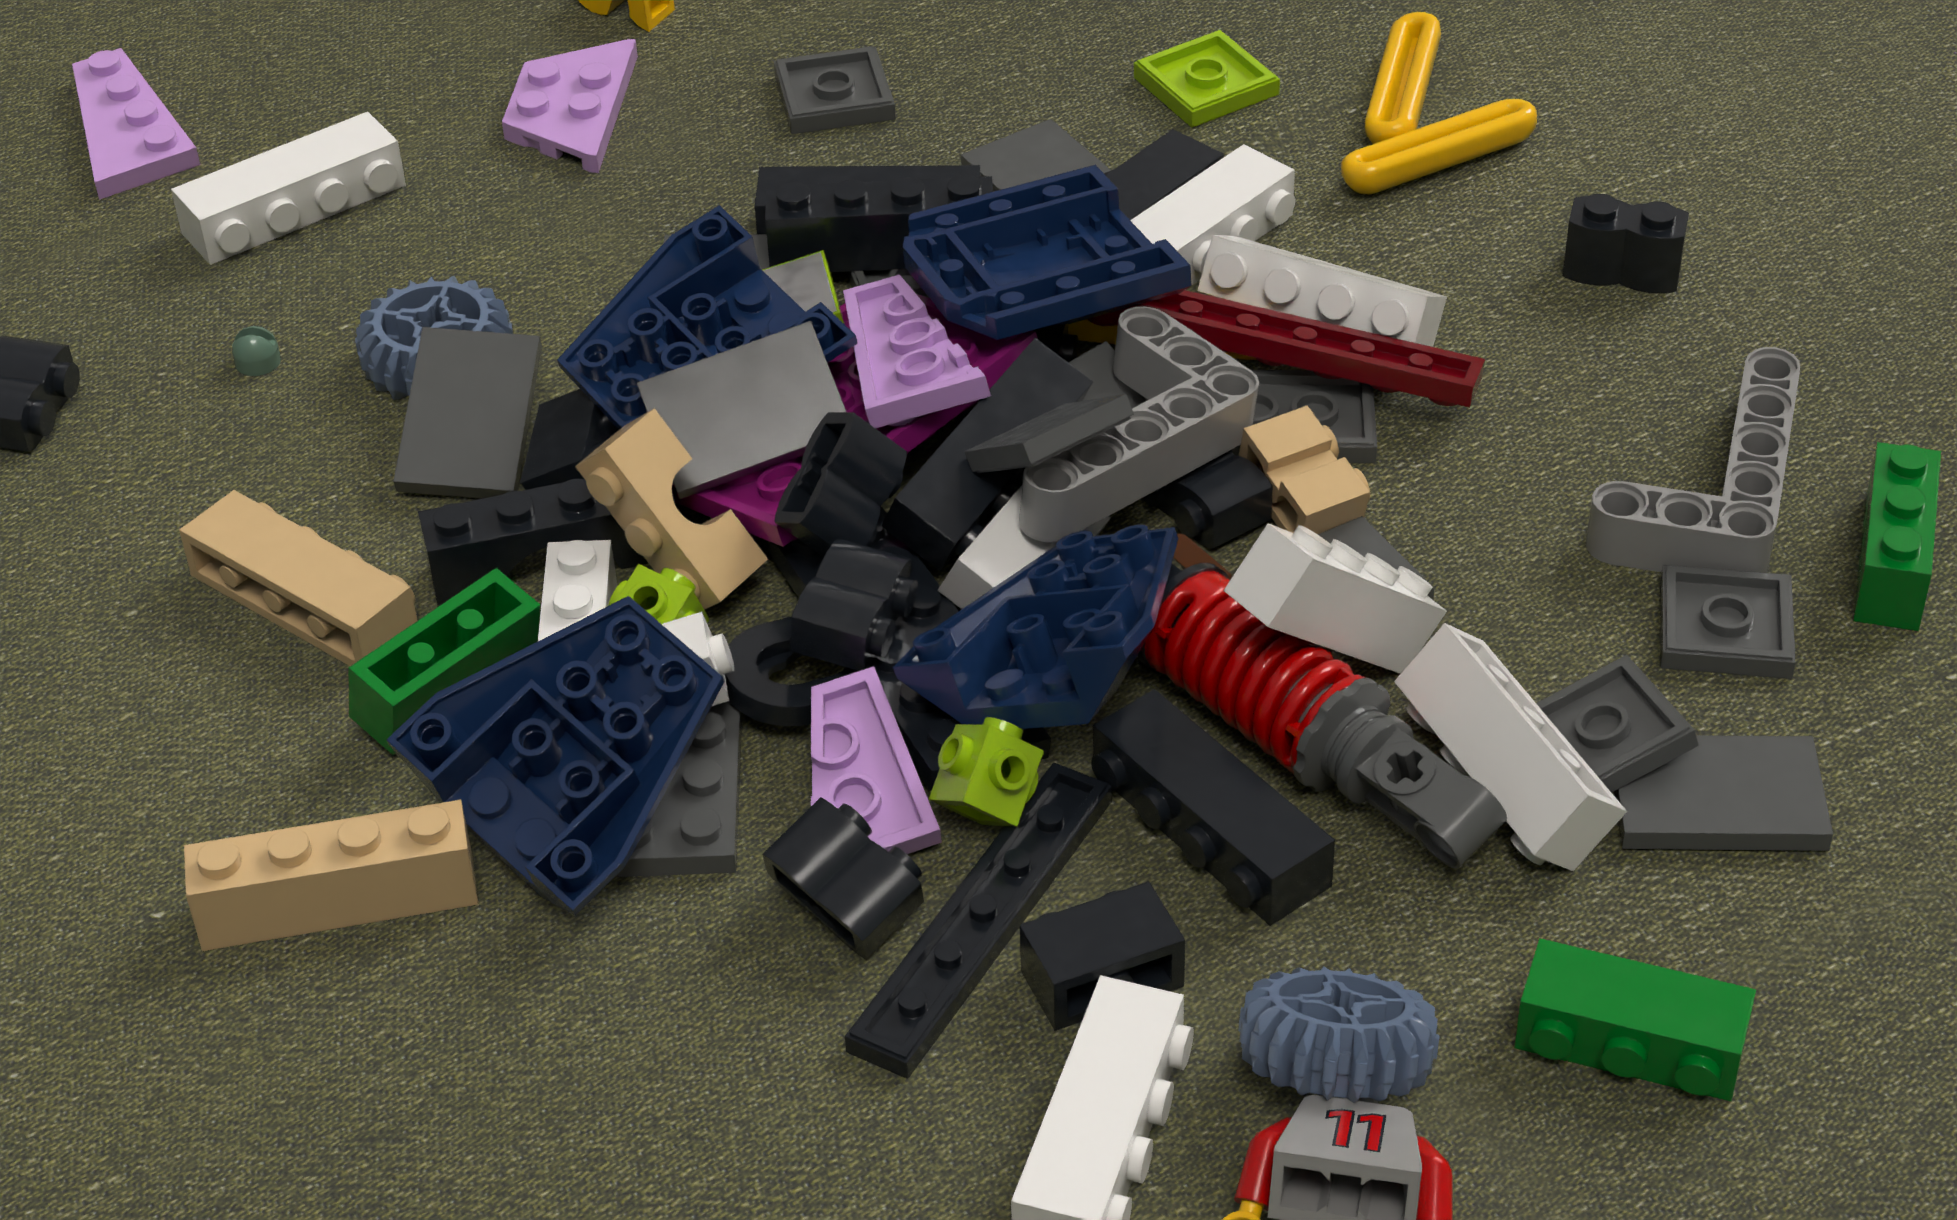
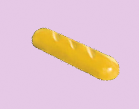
M1426 12L1409 13L1400 17L1391 26L1364 122L1366 136L1372 144L1416 130L1418 127L1441 37L1440 22L1432 14Z
M1505 99L1349 153L1341 163L1342 177L1346 184L1355 192L1367 195L1375 194L1526 140L1536 127L1537 110L1530 102L1522 99Z

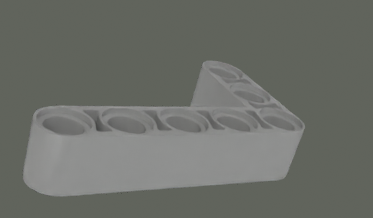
M1146 306L1125 310L1120 314L1118 320L1113 371L1120 381L1148 400L1132 408L1134 415L1130 416V420L1035 466L1025 467L1019 514L1020 529L1027 536L1035 540L1058 542L1061 538L1084 530L1241 445L1244 428L1253 425L1259 389L1257 375L1163 311Z
M1777 347L1758 348L1748 354L1745 360L1722 496L1625 481L1603 483L1595 489L1591 500L1586 547L1591 556L1607 564L1662 572L1663 565L1767 573L1779 514L1800 374V362L1796 356L1787 350Z

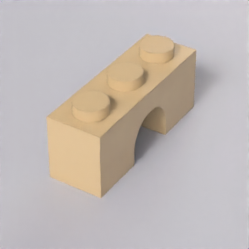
M654 408L623 426L575 467L586 480V485L591 495L599 503L606 506L625 531V537L629 545L637 553L644 556L655 572L660 574L663 568H669L688 578L696 586L694 593L705 610L726 598L764 564L768 558L731 509L701 525L687 520L679 512L672 497L673 479L677 472L693 458Z

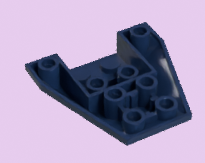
M719 205L672 234L557 361L563 372L620 430L626 424L647 413L637 383L808 321L812 322L827 363L858 342L856 335L822 302L805 312L760 269L753 237Z
M1133 525L1110 535L1093 536L1090 531H1079L1061 538L1056 543V546L934 629L917 636L913 641V647L893 667L897 679L961 724L983 725L986 717L1009 722L1021 729L1088 724L1117 691L1155 626L1178 542L1175 527L1149 530L1146 525Z
M627 596L437 692L386 741L440 803L462 800L467 830L543 899L576 915L627 865L721 690L724 679L723 676L631 597Z

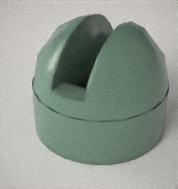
M254 325L243 328L236 335L235 341L232 344V355L238 372L247 376H260L272 372L279 366L281 355L278 342L273 333L263 327Z

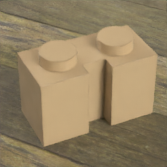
M1308 405L1244 428L1239 456L1255 464L1272 484V519L1279 528L1294 533L1298 525H1301L1316 534H1320L1361 516L1365 517L1367 504L1370 500V488L1364 474L1357 468L1353 469L1345 457L1337 460L1339 448L1334 433L1328 426L1321 425Z

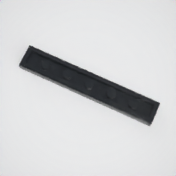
M1052 763L1039 780L1032 797L1025 803L1018 826H1004L845 1035L846 1053L906 1079L911 1076L1017 932L1020 924L1025 921L1111 804L1112 791L1108 783L1060 764Z

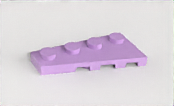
M122 48L113 51H99L92 54L88 59L72 64L99 200L200 165L196 146Z
M900 274L843 290L850 330L856 335L858 342L853 347L865 411L870 425L874 428L886 425H904L916 417L991 396L986 376L978 366L973 368L970 365L967 353L958 343L952 344L948 339L945 327L937 318L931 319L923 301Z

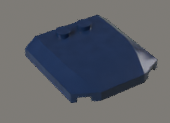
M1096 165L909 214V236L904 237L903 243L905 268L946 320L996 340L1042 327L1072 324L1179 294L1192 286L1191 265L1166 239L1152 244L1120 210L1118 188Z

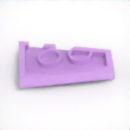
M873 666L811 687V806L820 797L833 804L836 808H839L843 803L851 806L871 827L872 833L868 836L869 839L887 851L892 846H896L906 854L941 843L939 825L875 667Z

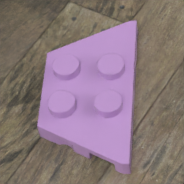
M627 39L524 62L502 120L504 139L523 147L536 148L541 154L554 159L560 158L563 152L569 153L582 159L583 170L599 173L638 57L636 40Z

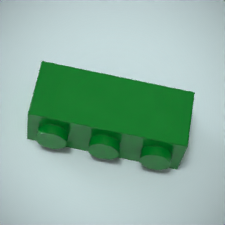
M1877 442L1865 500L1853 621L1919 631L1932 576L1941 451L1924 449L1914 445H1895Z
M495 568L348 667L349 717L394 755L396 752L389 746L386 739L433 695L538 642L541 605L500 570Z
M1539 938L1520 1001L1514 1048L1536 1053L1548 1059H1560L1609 1071L1621 1077H1633L1682 1089L1694 1095H1707L1732 1102L1756 989Z

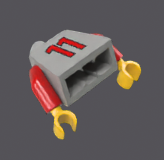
M1310 1095L1303 1098L1293 1117H1286L1256 1133L1251 1139L1234 1197L1235 1202L1240 1204L1239 1211L1228 1214L1222 1220H1260L1262 1211H1268V1218L1279 1220H1453L1452 1169L1449 1162L1425 1137L1416 1135L1413 1113L1408 1109L1379 1104L1377 1100L1369 1097L1359 1098L1357 1102L1353 1103L1347 1098L1332 1097L1327 1101L1324 1096Z

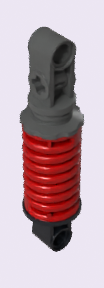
M1199 563L1180 570L1171 564L1155 626L1137 655L1139 661L1152 672L1167 675L1174 685L1186 690L1194 700L1203 703L1210 712L1222 717L1227 725L1239 730L1247 740L1256 743L1264 753L1273 756L1280 765L1294 774L1297 781L1302 785L1308 786L1315 792L1328 790L1337 784L1340 793L1354 803L1368 802L1394 824L1400 826L1423 843L1436 858L1449 867L1458 869L1507 821V814L1503 806L1485 786L1471 777L1464 776L1432 753L1425 745L1413 739L1411 727L1397 716H1387L1390 706V695L1386 688L1380 684L1377 685L1370 678L1354 675L1347 663L1334 659L1331 652L1326 648L1267 627L1224 592L1230 579L1216 565Z

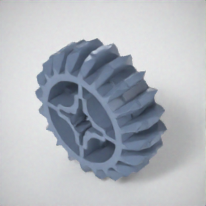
M431 276L427 282L420 284L409 280L407 287L401 290L388 288L386 298L371 300L370 310L360 314V325L356 328L357 337L355 338L360 366L365 372L366 379L374 382L377 391H389L393 400H399L410 396L422 327L513 334V328L503 300L495 298L492 288L479 289L476 280H469L459 284L455 276H451L446 281H435Z
M1324 966L1316 971H1308L1298 967L1292 971V974L1279 971L1270 974L1269 979L1264 978L1254 982L1253 989L1246 992L1245 1005L1240 1010L1238 1029L1240 1032L1239 1041L1242 1047V1059L1252 1065L1254 1073L1261 1077H1270L1271 1083L1277 1087H1294L1300 1095L1314 1093L1323 1095L1327 1101L1332 1097L1347 1098L1353 1103L1357 1102L1359 1098L1367 1097L1382 1101L1387 1098L1388 1094L1400 1097L1409 1094L1410 1089L1425 1085L1427 1075L1432 1073L1433 1059H1437L1440 1037L1436 1034L1438 1019L1435 1017V1007L1423 1000V995L1417 991L1404 989L1403 984L1398 981L1380 980L1375 973L1362 975L1353 973L1350 968L1345 971H1331Z

